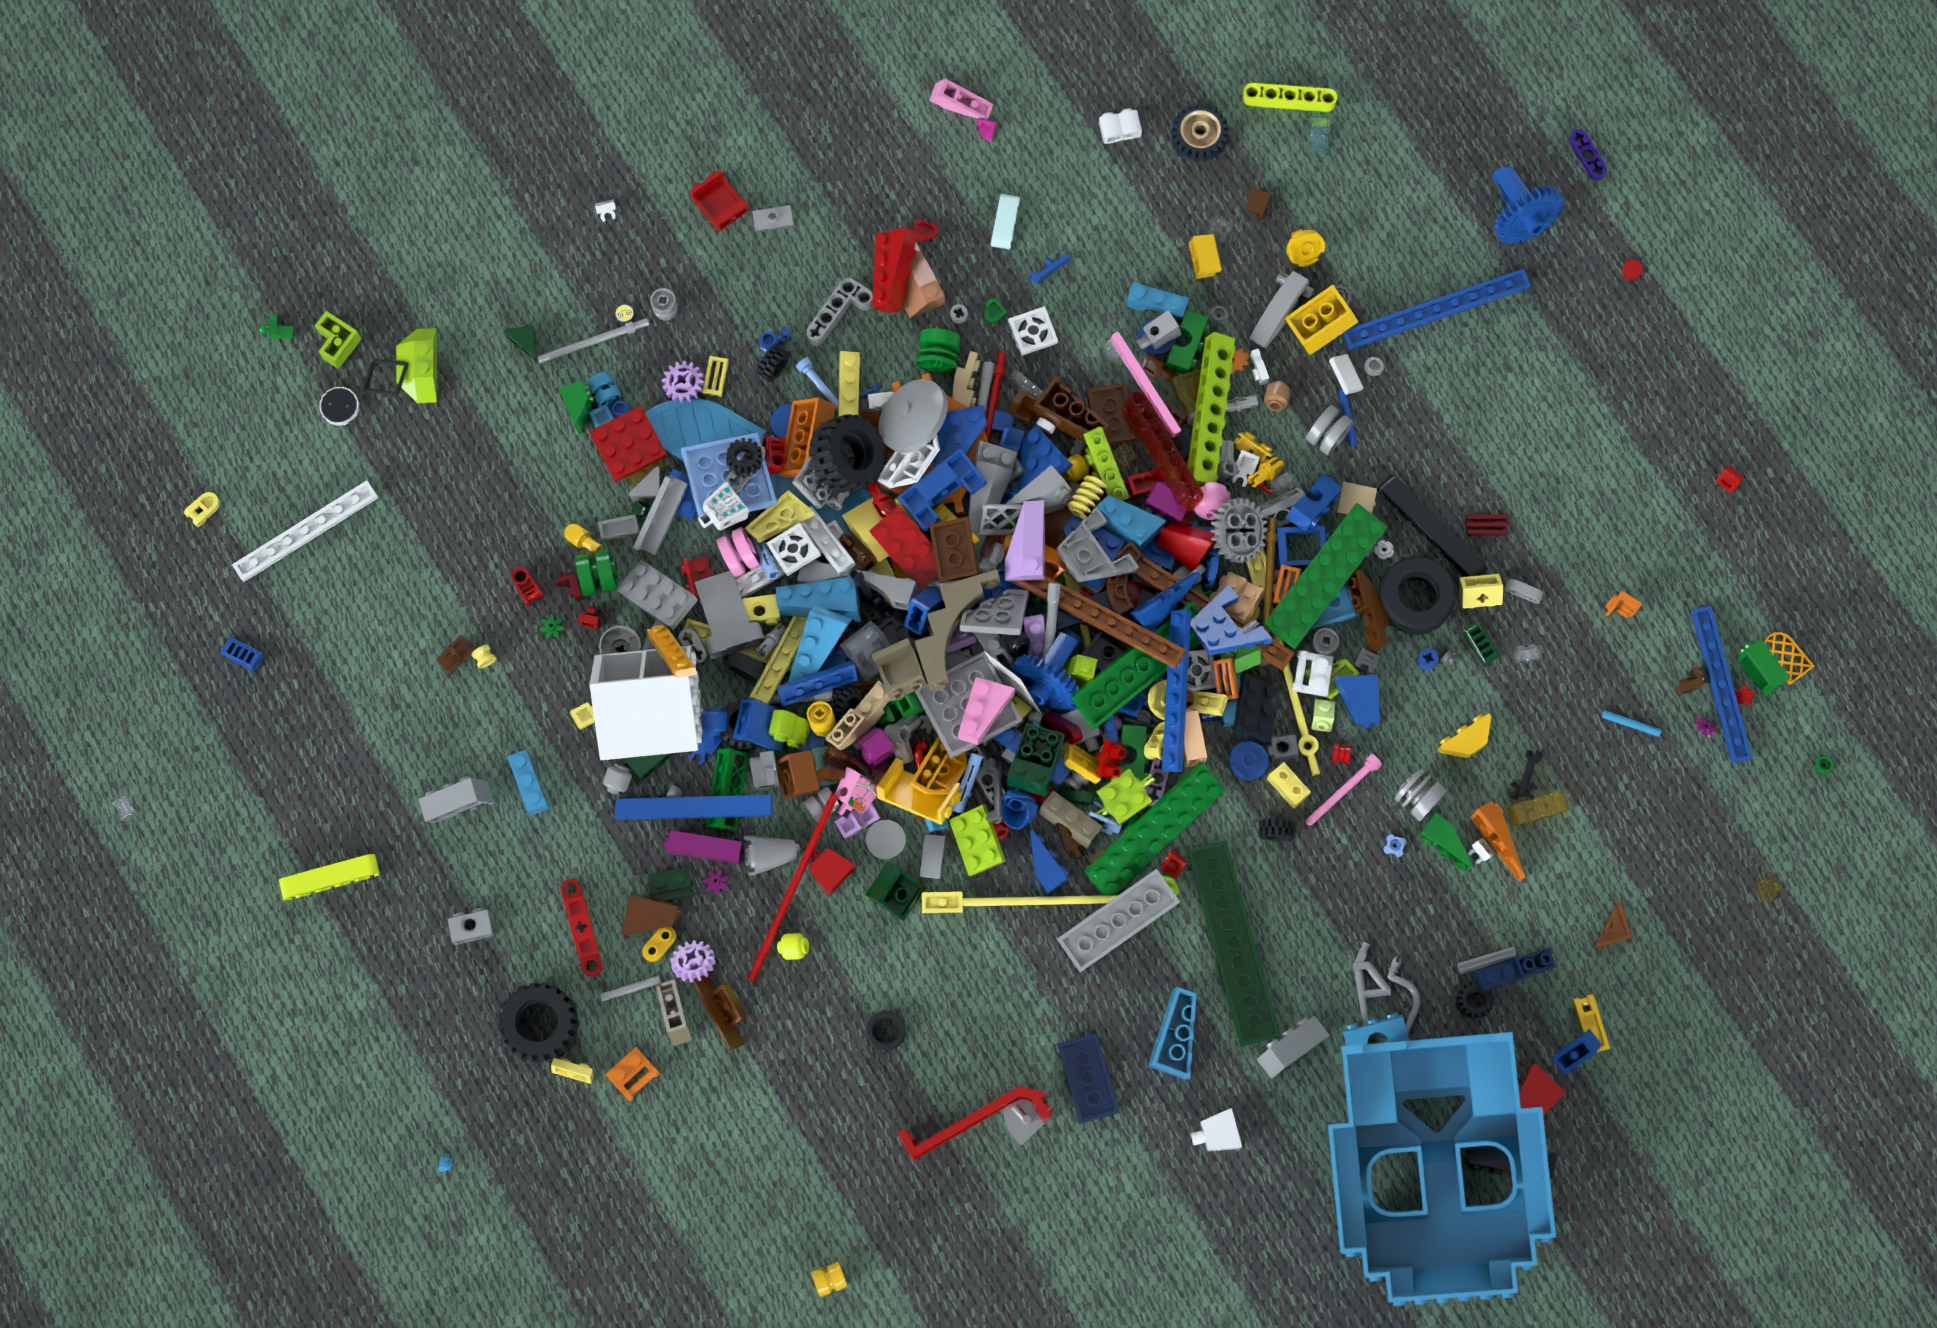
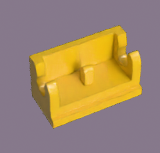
M1214 234L1193 236L1189 242L1196 279L1216 276L1215 273L1221 271V265Z

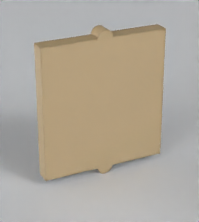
M1343 482L1337 513L1347 515L1352 507L1358 503L1372 514L1373 507L1376 506L1377 488Z

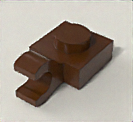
M1151 352L1146 354L1141 364L1144 373L1154 379L1159 375L1164 380L1170 382L1176 373L1174 369L1164 367L1166 361Z

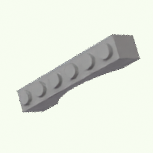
M814 559L800 569L797 582L798 584L850 577L848 573L855 567L839 576L830 563L825 564ZM855 568L858 573H863L865 576L864 580L869 588L881 594L894 608L908 610L910 601L919 593L916 582L910 578L900 579L890 574L880 575L871 570L865 572Z

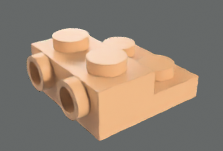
M1228 572L1226 576L1223 575L1221 577L1219 589L1217 592H1212L1209 599L1213 600L1226 586L1230 585L1239 596V602L1225 609L1248 623L1262 600L1265 590L1247 582L1245 578Z

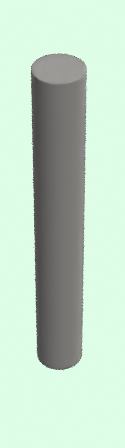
M658 975L601 993L600 996L603 1002L660 984L661 980Z

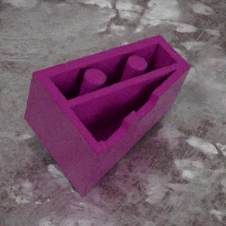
M871 727L863 736L855 741V744L863 754V761L869 768L873 767L876 770L894 757V745L879 728Z

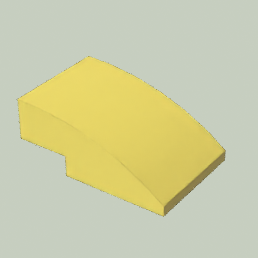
M872 497L845 513L842 517L853 535L876 557L873 560V563L876 565L890 555L869 532L871 528L882 520L872 504L874 500Z

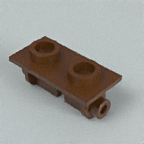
M848 534L840 536L841 545L861 571L876 558L853 534L851 536Z
M831 743L822 759L831 766L844 771L849 767L860 773L866 767L864 761L843 749L839 750Z

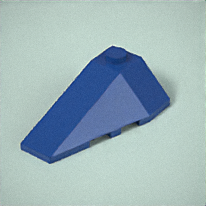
M1199 572L1191 573L1128 612L1127 614L1131 621L1153 632L1157 628L1156 626L1164 621L1201 574Z

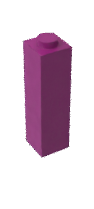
M670 830L669 836L666 835L664 847H667V852L671 854L740 864L743 843L741 841Z

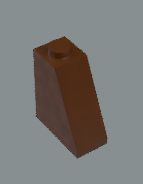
M631 892L621 935L625 936L672 927L674 921H679L681 909H677L679 903Z

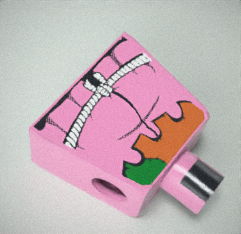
M847 767L845 778L841 779L835 792L838 800L843 802L837 813L845 818H848L853 809L864 813L877 796V785L860 773Z

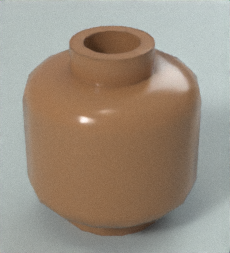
M1282 381L1268 384L1264 403L1273 411H1280L1286 408L1290 401L1291 389Z

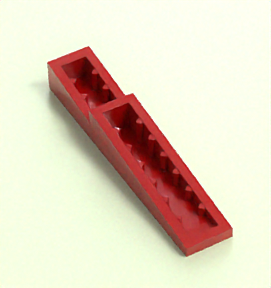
M1188 461L1127 477L1123 482L1129 498L1124 500V502L1148 495L1156 482H1165L1171 488L1185 484ZM1100 488L1104 492L1103 495L1097 494V496L1100 498V501L1097 502L1093 500L1096 506L1099 505L1107 497L1104 488Z

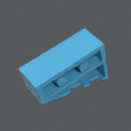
M1110 495L1096 506L1107 520L1106 525L1102 526V528L1125 540L1124 546L1133 541L1140 552L1158 536L1159 531L1166 522V520Z

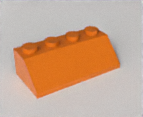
M819 397L793 401L786 434L787 462L779 471V476L795 479L809 457V450L811 449L809 445L811 439L814 438V431L822 423L834 418L835 404Z

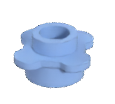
M1392 834L1388 835L1386 838L1387 845L1383 849L1384 852L1401 857L1406 840L1394 837Z

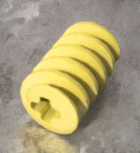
M1085 476L1084 482L1076 490V495L1072 496V501L1068 503L1071 513L1083 520L1087 518L1085 513H1092L1089 507H1096L1093 500L1100 501L1097 494H1104L1100 488H1107L1106 484L1094 476Z

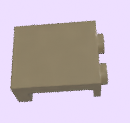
M908 638L871 654L883 680L884 690L891 701L901 699L903 696L928 685L915 649Z

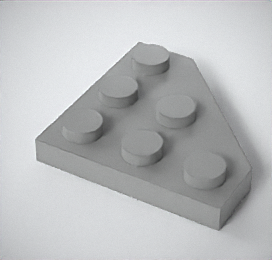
M1008 589L999 598L994 599L992 597L980 603L979 608L963 612L960 631L1020 635L1028 604L1029 590Z

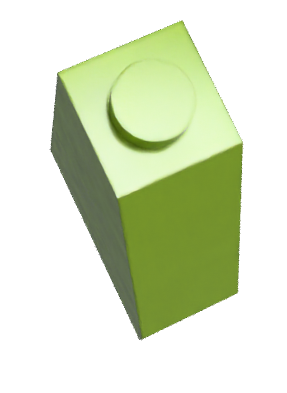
M1078 654L1068 659L1060 672L1065 669L1064 676L1071 675L1070 681L1076 680L1075 685H1079L1080 689L1093 679L1098 659Z

